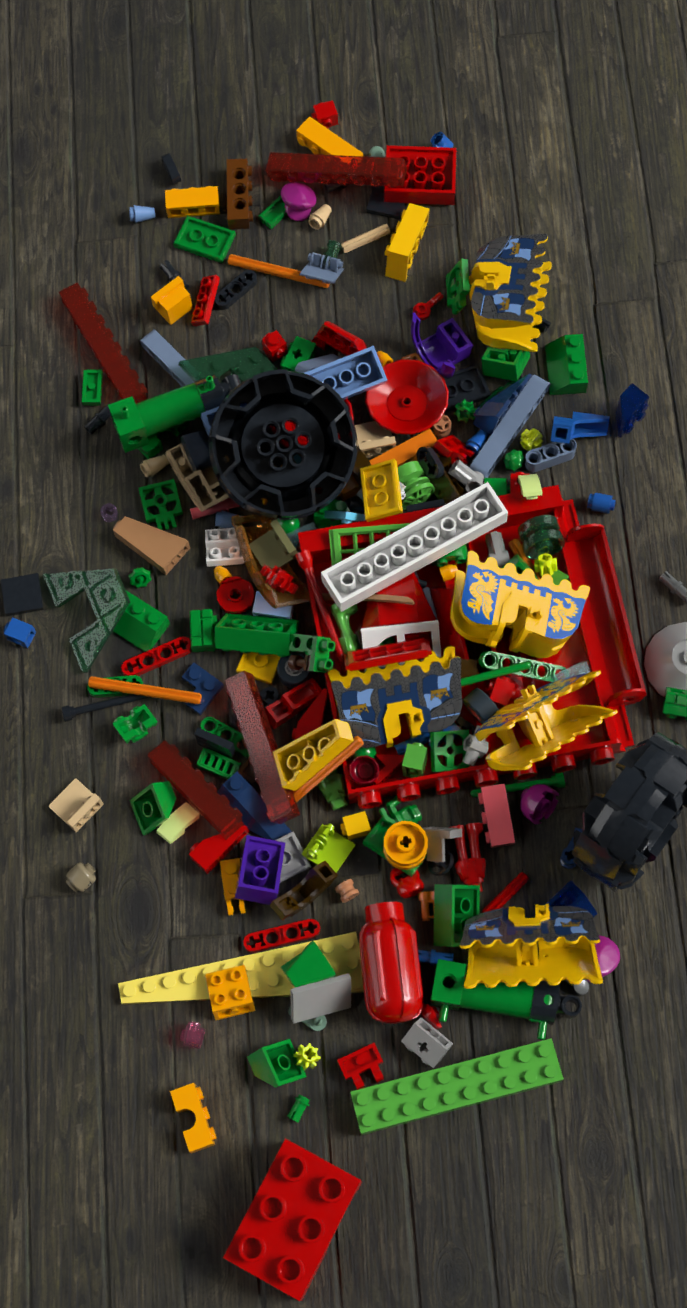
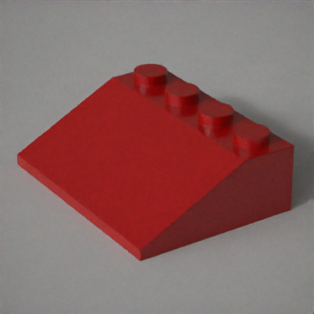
M386 145L384 202L454 205L457 148Z

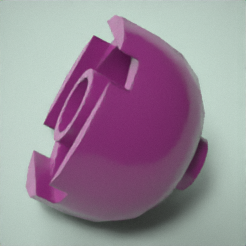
M535 784L526 788L521 794L520 802L523 815L534 824L542 823L539 820L543 817L545 819L549 818L558 804V800L555 798L556 795L559 796V793L545 784Z

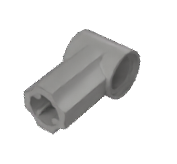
M456 460L448 471L450 475L465 486L467 492L478 488L484 483V475L481 472L473 471L460 460Z
M493 531L485 535L489 552L488 558H495L498 567L502 568L510 558L508 551L505 550L501 532Z

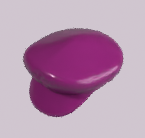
M296 182L286 184L281 190V197L285 204L287 215L294 221L306 220L310 215L311 208L316 204L314 191L309 186Z
M599 935L600 943L594 944L603 978L610 974L619 964L620 951L612 940Z

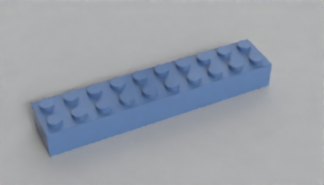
M374 346L304 373L317 378L324 384L327 383L343 400L387 382V377ZM246 403L240 404V407L246 406ZM219 407L201 413L200 417L208 437L213 418ZM267 426L266 431L274 428V426Z

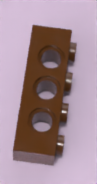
M227 159V221L229 229H250V222L253 221V213L249 211V206H253L252 195L249 196V191H252V180L249 181V176H252V166H248V159Z

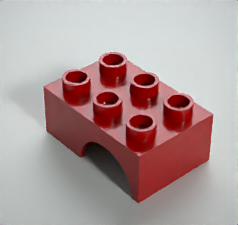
M285 1138L223 1258L298 1301H302L362 1181Z

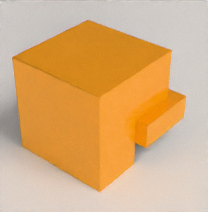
M179 276L151 296L153 307L170 325L193 309L190 294L185 289L184 282Z

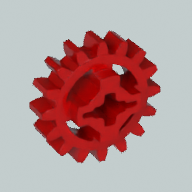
M264 564L260 573L267 578L265 582L272 588L283 594L285 591L291 594L296 593L299 585L292 581L294 577L287 571L276 565L272 568Z

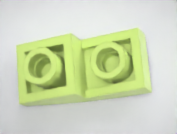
M537 474L518 475V483L521 486L523 497H526V499H537L538 496L542 495V488Z
M185 802L157 829V833L171 844L185 834V829L199 819L200 813Z

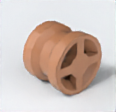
M445 415L433 425L434 435L440 438L447 437L451 432V420Z
M348 879L335 887L336 893H339L341 896L340 900L342 903L348 902L359 895L358 889H355L353 886L354 882L352 879Z

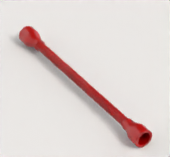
M310 550L301 551L295 555L297 562L304 570L305 575L308 576L307 578H309V583L314 592L313 594H315L314 596L319 610H321L320 612L326 624L325 626H327L329 636L335 642V652L343 670L342 672L346 676L344 652L338 641V636L335 634L336 632L332 625V620L329 618L330 615L326 604L323 602L324 599L320 588L317 586L318 583L313 569V558Z

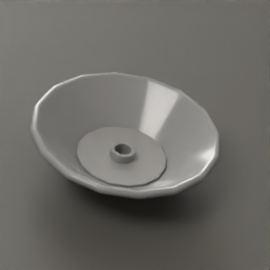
M687 622L668 625L654 635L646 648L644 667L648 681L658 694L663 697L666 687L687 690Z

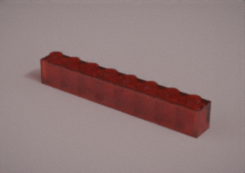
M270 152L266 172L270 180L275 182L338 183L340 185L355 184L358 186L372 185L375 187L389 186L394 188L404 186L407 166L404 158Z
M77 282L59 291L64 306L120 398L123 400L133 396L135 403L146 400L145 393L148 391L145 385L139 383L137 372L129 367L131 364L128 357L121 354L122 348L118 341H113L112 338L114 336L110 328H105V321L102 315H97V308L94 302H89L87 298L89 295L84 287L81 288Z
M242 671L225 680L227 686L226 693L231 698V708L237 716V726L244 737L243 744L248 750L249 762L254 768V777L260 786V795L267 807V817L271 822L282 824L299 816L300 812L293 791L282 788L273 751L277 750L278 747L254 676L247 671Z

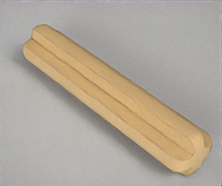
M387 224L379 226L341 243V249L344 253L352 251L390 234V228Z

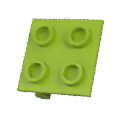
M322 824L301 855L316 865L326 861L337 873L356 844L334 831L335 827L332 824Z

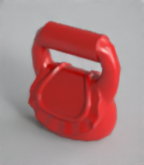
M397 868L392 869L390 880L397 888L400 897L407 899L423 891L424 883L420 879L418 869L412 877L406 876L399 880H396L395 877L405 872Z

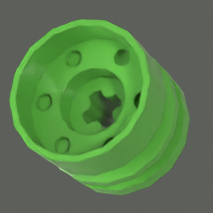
M410 461L398 467L399 481L406 486L404 489L406 496L402 500L403 510H406L407 505L423 503L433 495L435 487L430 483L428 477H424L425 472L418 461Z

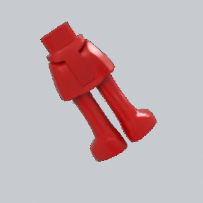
M469 823L465 825L470 844L471 858L467 857L464 825L448 827L462 829V837L454 838L458 855V862L454 865L460 880L463 882V885H480V892H483L482 883L485 878L486 859L481 858L479 848V834L483 831V823Z

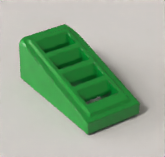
M203 748L196 765L198 769L229 779L238 772L241 763ZM207 756H209L210 759L208 761V764L206 765L204 763ZM215 759H217L218 761L216 763L215 768H213V762ZM222 762H225L223 770L220 771L219 769ZM229 765H233L230 774H227Z

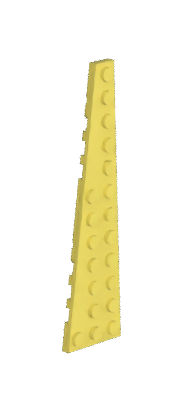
M356 932L315 940L314 942L334 969L336 977L349 973L351 977V993H364L360 949ZM310 942L118 983L121 1003L142 1004L210 1000L205 975L241 965L246 967L252 998L291 996V989L294 987L284 974L281 966L299 955Z

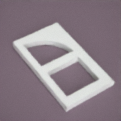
M438 620L361 628L360 630L363 649L378 646L383 640L393 635L397 636V642L405 641V634L431 631L432 649L437 657H441ZM405 661L398 662L399 665H403L405 663Z

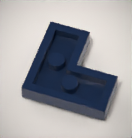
M194 662L182 676L183 680L196 688L193 692L202 695L200 704L185 702V705L199 715L204 712L224 687L222 682Z

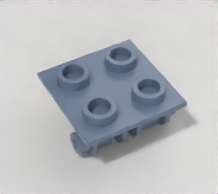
M309 253V262L300 272V275L305 276L307 279H318L326 284H334L344 270L342 268L344 262L341 259L328 256L325 264V255L321 258L322 254Z

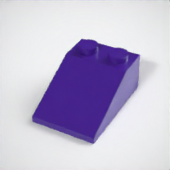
M246 835L235 892L236 899L270 905L277 898L285 842Z

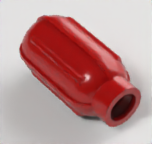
M382 902L368 905L364 908L366 924L362 927L359 934V949L367 1011L373 1019L385 1024L410 1021L417 1018L423 1008V989L416 932L405 921L403 903Z

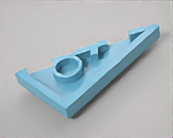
M325 511L324 518L341 520V523L348 524L364 521L365 515L344 511Z

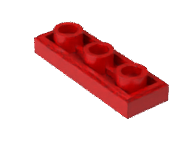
M218 275L206 276L201 280L191 321L193 326L209 324L220 280Z

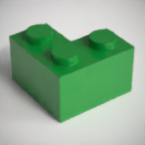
M488 347L481 359L483 375L518 381L530 358V352Z

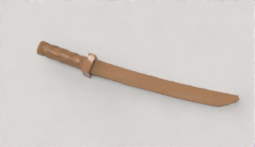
M329 593L321 594L324 601H334ZM373 594L362 600L415 604L409 597Z

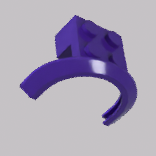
M414 312L411 320V336L417 353L423 363L433 366L444 378L452 377L456 368L454 365L470 357L473 344L453 318L438 325L434 335L421 341L419 334L421 320Z

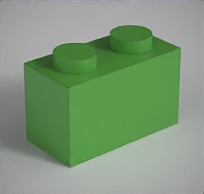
M417 742L407 743L402 764L403 776L415 778L424 775L428 757L427 747H424L423 744Z

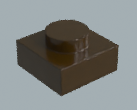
M248 758L238 770V773L252 786L265 772V769L251 758Z

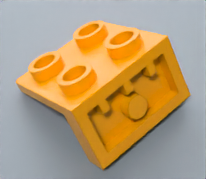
M245 965L205 975L215 1020L255 1011Z

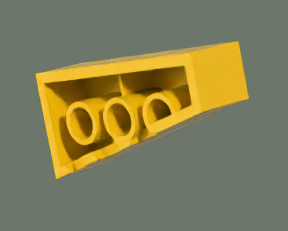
M409 203L407 209L403 210L401 221H398L396 226V233H393L391 236V245H387L385 250V256H387L386 277L406 282L407 270L412 266L414 254L418 250L419 241L422 239L428 223L429 208Z
M334 719L273 751L282 788L297 791L354 741L349 724Z

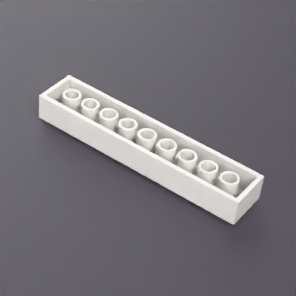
M487 482L322 571V582L342 612L507 522L508 511Z

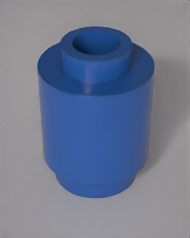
M590 494L587 508L591 509V511L609 514L610 511H614L616 500L612 499V495Z

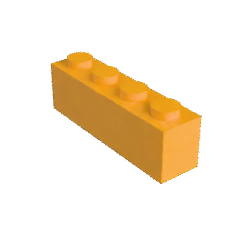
M310 116L296 130L297 141L300 145L309 148L313 154L322 157L326 163L335 166L342 174H348L357 170L363 164V153Z

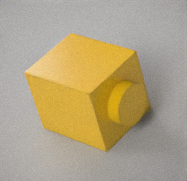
M365 811L342 817L341 831L343 836L347 835L348 840L363 837L370 833L371 829Z

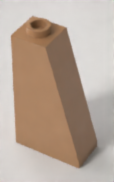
M126 516L114 525L113 532L117 539L165 575L172 570L190 549L188 540Z

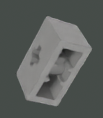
M422 1017L413 1024L401 1041L409 1051L415 1052L426 1065L432 1068L441 1061L453 1045L450 1040Z

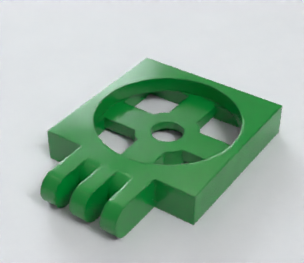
M462 258L446 275L447 307L452 308L454 315H457L466 306V295L470 292L468 260Z
M171 479L139 487L147 523L156 521L157 527L162 530L161 524L163 523L166 530L169 529L168 522H171L173 528L177 527L174 517L183 515L175 480ZM161 488H167L173 493L165 495L162 493ZM154 490L155 496L152 499L146 500L147 495ZM159 498L164 499V502L162 504H159L157 502ZM176 501L177 504L174 510L167 512V503ZM156 506L159 508L160 514L153 515L147 508Z
M468 729L430 732L432 772L452 771L470 767L469 764L464 762L454 766V756L463 753L464 758L466 751L463 750V742L469 736ZM453 734L462 738V745L456 746L453 744ZM445 736V744L442 747H437L441 738ZM448 747H452L453 752L451 754L447 753ZM437 755H443L446 758V766L440 763Z

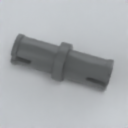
M665 571L660 576L659 581L666 585L673 595L676 594L687 604V588L683 586L684 583L678 582Z

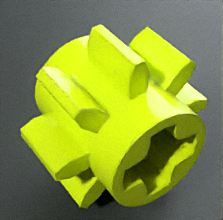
M533 428L530 431L525 429L521 434L520 444L524 449L530 451L533 448L542 446L543 440L541 439L543 436L537 429Z
M541 554L538 556V559L534 560L535 573L539 572L540 576L544 574L552 576L554 571H557V558L552 559L550 554Z
M311 1043L306 1047L301 1044L298 1047L299 1052L293 1055L297 1058L296 1066L300 1065L304 1071L308 1066L313 1069L316 1066L315 1062L321 1059L320 1056H317L318 1048L312 1047Z

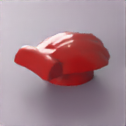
M423 1003L420 1013L421 1017L436 1030L442 1028L438 1020V1010L434 1006Z

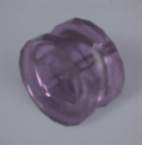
M108 503L101 507L100 512L103 520L113 522L117 519L118 511L115 505ZM106 511H112L113 514L110 516L109 514H106Z

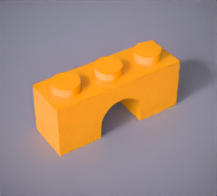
M191 1083L170 1091L176 1112L180 1113L189 1110L193 1111L196 1116L194 1126L189 1130L183 1131L189 1152L194 1153L215 1145L214 1139H217L214 1128H209L207 1119H210L207 1106H202L201 1099L204 1096L201 1087H196L195 1083Z

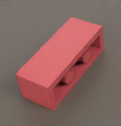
M505 784L481 787L478 799L479 804L484 805L485 812H481L483 824H487L488 832H485L486 844H490L491 848L515 844Z

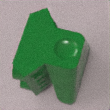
M314 941L310 942L299 955L281 966V969L294 988L336 977L334 969Z

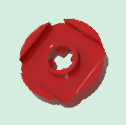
M238 576L225 579L216 593L219 606L225 613L241 614L251 609L255 599L251 583ZM233 592L241 594V596H239L238 599L230 597L233 596Z

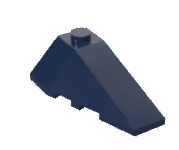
M530 373L488 400L482 408L478 407L473 415L475 417L473 425L492 435L532 375Z
M238 772L222 784L210 802L223 818L231 820L239 826L246 825L248 830L262 838L277 840L292 832Z

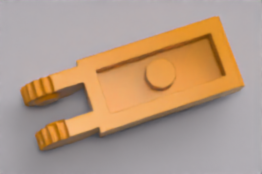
M240 858L220 861L225 901H227L229 916L233 915L234 912L232 900H238L235 898V892L241 865ZM239 899L241 914L246 913L244 900Z

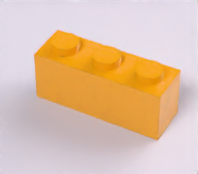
M217 186L165 190L168 218L187 217V215L220 214Z

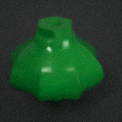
M515 449L506 453L503 460L506 470L515 472L518 468L522 467L525 458L522 451Z
M143 567L133 569L128 576L130 584L137 588L146 587L152 580L150 571Z

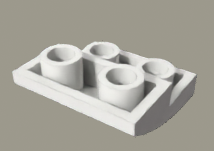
M242 527L205 530L207 567L244 564Z

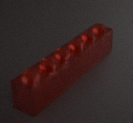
M164 740L147 754L150 763L227 840L244 825L241 818L243 816L238 808H232L229 805L230 801L225 795L222 794L220 796L216 792L217 788L212 782L209 781L207 783L203 779L205 777L199 769L194 770L191 767L192 763L186 756L182 758L178 754L179 750L174 744L169 745Z

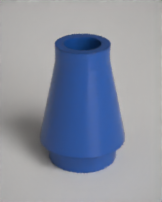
M480 429L466 442L465 448L475 452L473 456L478 455L485 445L489 434Z

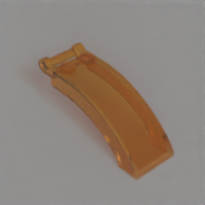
M255 514L241 517L239 515L232 516L231 523L235 528L244 562L255 586L264 599L275 609L310 602L306 584L299 580L289 563L281 567V569L294 577L292 581L299 585L295 594L287 591L283 594L272 588L265 582L267 578L260 573L262 566L249 544L273 529L270 524L271 519ZM256 521L263 522L262 525L250 527L242 526V524Z

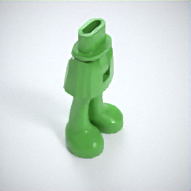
M336 603L331 605V614L341 635L338 641L344 654H347V651L360 649L358 637L356 634H353L349 622L350 616L358 611L357 604L342 612Z
M336 768L330 773V776L324 778L317 785L327 802L331 804L333 811L348 806L345 799L347 794L344 775L339 774Z

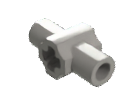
M477 725L474 735L469 734L463 742V750L466 751L462 762L471 766H475L478 757H483L489 749V742L485 741L486 738L478 741L475 736L476 731L480 727L479 725Z

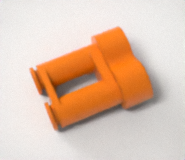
M434 891L419 892L422 921H430V919L434 918V916H430L429 911L430 903H433L434 911Z

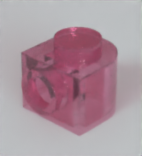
M189 1021L186 1029H182L180 1041L183 1042V1046L196 1049L201 1048L205 1029L200 1027V1023Z

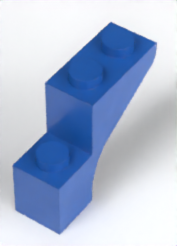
M573 412L572 419L554 416L551 441L569 444L573 438L606 436L610 416Z

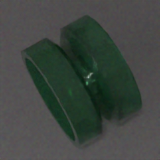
M536 516L526 520L518 528V536L522 542L524 555L529 559H538V556L544 553L554 555L561 551L565 545L558 519L555 516Z

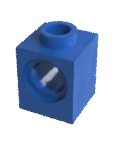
M13 617L4 628V635L7 640L25 648L29 647L36 634V630L32 625Z

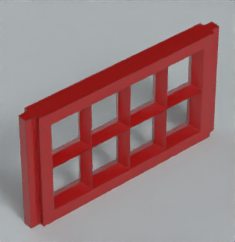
M418 638L347 651V654H344L346 670L354 671L426 658L432 654L428 639Z

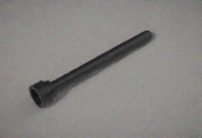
M130 694L75 708L74 706L70 707L67 705L62 707V713L66 722L73 720L79 714L151 697Z

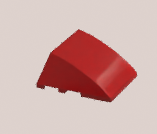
M326 321L311 341L324 351L330 346L346 356L367 348L362 339L330 321Z
M415 573L375 593L409 597L415 604L368 601L362 628L436 620Z

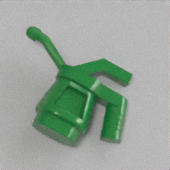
M397 796L386 804L391 818L388 817L384 808L379 810L384 822L390 825L400 821H412L417 824L422 820L421 813L415 804L406 805L397 811L395 807L401 803L398 801Z

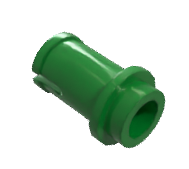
M301 1094L295 1097L296 1101L287 1117L298 1123L306 1107L310 1106L308 1104L310 1099Z

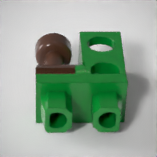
M291 633L289 651L305 653V659L300 655H291L288 660L289 668L291 670H300L303 667L305 671L327 673L328 670L333 669V661L329 659V651L333 652L335 650V642L327 637ZM300 638L301 644L298 648H296V639Z

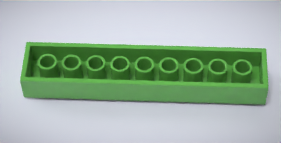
M552 1038L351 1091L350 1093L361 1135L559 1083L563 1081V1075Z

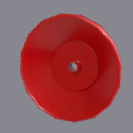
M401 359L384 365L383 370L387 377V382L366 391L365 403L371 418L381 428L395 434L413 435L430 429L441 420L448 407L449 390L444 377L433 366L419 360Z

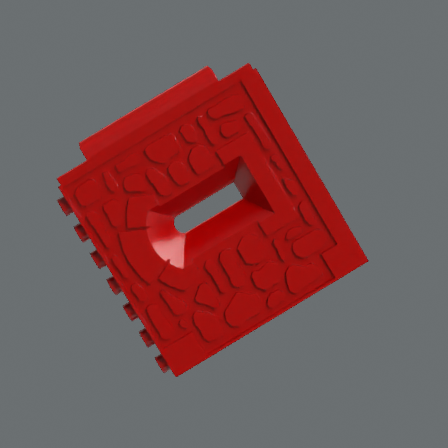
M559 485L542 488V495L538 496L537 499H526V497L522 496L521 492L498 496L508 511L507 522L467 543V551L476 552L479 556V561L485 563L489 553L485 535L493 531L501 532L504 547L508 551L510 559L514 557V554L509 547V542L513 539H518L533 566L535 565L534 560L538 559L539 555L544 553L550 554L552 559L557 558V569L569 576L568 581H570L574 591H577L581 585L590 587L578 628L557 654L542 659L545 663L565 667L568 671V677L598 670L601 671V674L578 690L559 697L557 701L552 703L554 709L560 710L575 705H593L613 710L617 709L618 713L602 719L603 722L599 725L589 727L588 732L575 736L574 741L560 745L561 749L546 754L547 757L545 759L532 763V767L527 770L499 771L488 766L486 757L504 745L501 738L496 735V732L489 734L485 741L489 742V749L487 754L477 759L475 766L470 765L467 768L446 772H432L431 747L428 745V742L424 744V747H427L428 758L423 776L415 778L405 777L401 767L385 783L373 785L372 783L369 785H359L355 783L349 775V764L352 762L349 757L342 763L349 804L358 802L359 809H371L382 805L381 798L397 795L399 802H408L420 798V790L436 788V792L439 795L450 794L460 790L459 783L473 780L476 787H487L498 783L499 775L513 773L515 780H524L538 774L536 768L552 766L555 773L566 772L576 768L575 761L589 758L592 765H603L614 761L615 753L625 752V748L634 746L625 706L640 702L647 693L605 529L601 524L579 526L573 499L563 501ZM442 506L392 515L370 522L364 520L299 532L300 552L310 550L313 558L315 579L318 583L317 586L320 588L319 572L332 567L329 530L413 523ZM386 532L373 533L374 543L386 537ZM357 534L358 549L370 546L369 534ZM352 535L340 536L341 550L354 549ZM354 553L342 554V561L354 555ZM455 561L448 562V564H456ZM467 561L456 564L457 569L466 574ZM430 563L416 572L419 576L418 579L427 582L425 588L429 587L439 621L441 657L446 647L454 646L455 657L459 656L461 659H469L465 638L455 630L450 619L455 577L444 582L439 567L437 565L432 566ZM305 575L316 634L320 637L330 638L327 626H325L326 624L320 612L321 610H319L318 603L315 600V594H313L314 592L309 583V578ZM368 601L357 603L358 611L349 618L353 634H356L362 628ZM327 610L330 615L329 618L332 620L335 634H337L338 638H341L331 610ZM504 627L501 641L497 643L495 648L491 647V651L520 657L519 652L516 653L509 650L511 631L509 628ZM429 638L428 641H429L431 650H433V649H432V638ZM335 650L333 652L329 651V659L333 661V669H337L340 675L344 676ZM507 658L502 662L503 667L510 666V661ZM539 666L537 670L539 676L542 677L545 674L543 666ZM559 669L555 672L557 680L562 678V672ZM327 671L324 675L333 720H340ZM512 674L504 675L511 679L510 683L515 684V695L512 700H509L508 705L514 704V700L522 696L520 690L527 689L529 693L527 686L534 685L538 689L550 682ZM491 679L461 687L462 708L459 716L472 723L475 727L482 724L467 710L463 699L475 688H479L484 693H487L485 688L487 682ZM495 703L498 709L505 707ZM405 713L398 714L401 733L393 738V747L387 748L386 743L376 746V755H398L394 745L410 738L409 736L411 735ZM516 722L515 726L512 727V731L519 747L532 744L523 733L519 723ZM456 737L453 740V744L460 746L462 745V740ZM448 747L449 754L453 752L452 747ZM463 753L454 756V766L462 762Z

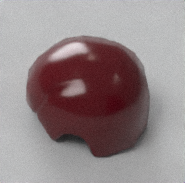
M358 756L349 764V775L355 783L369 785L377 779L379 765L370 756Z

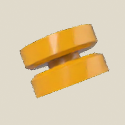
M412 821L394 823L384 836L383 852L386 860L393 867L400 870L416 868L423 862L428 848V838L425 831L420 825Z

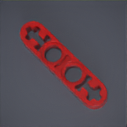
M182 636L123 662L122 672L125 676H140L184 657L192 651L191 641L189 638ZM183 642L186 645V649L184 650L181 647V643ZM172 646H175V649L177 651L176 654L174 653V649L172 648ZM165 649L171 651V655L168 658L161 657V652ZM146 657H152L154 660L149 666L143 664V660ZM137 661L140 662L142 669H139ZM129 665L134 667L133 672L131 673L128 670Z
M306 919L250 933L245 936L243 945L248 952L256 953L312 939L320 934V924L315 919ZM308 924H313V926H317V928L314 929V933H310V931H304L303 933L305 936L301 937V931L299 926L302 925V929L309 928ZM290 928H295L298 932L297 936L293 939L286 936V932ZM275 933L278 935V940L276 943L271 944L267 942V935ZM263 935L265 946H262L261 942L256 943L255 948L247 945L251 938L258 941L261 940L259 936Z

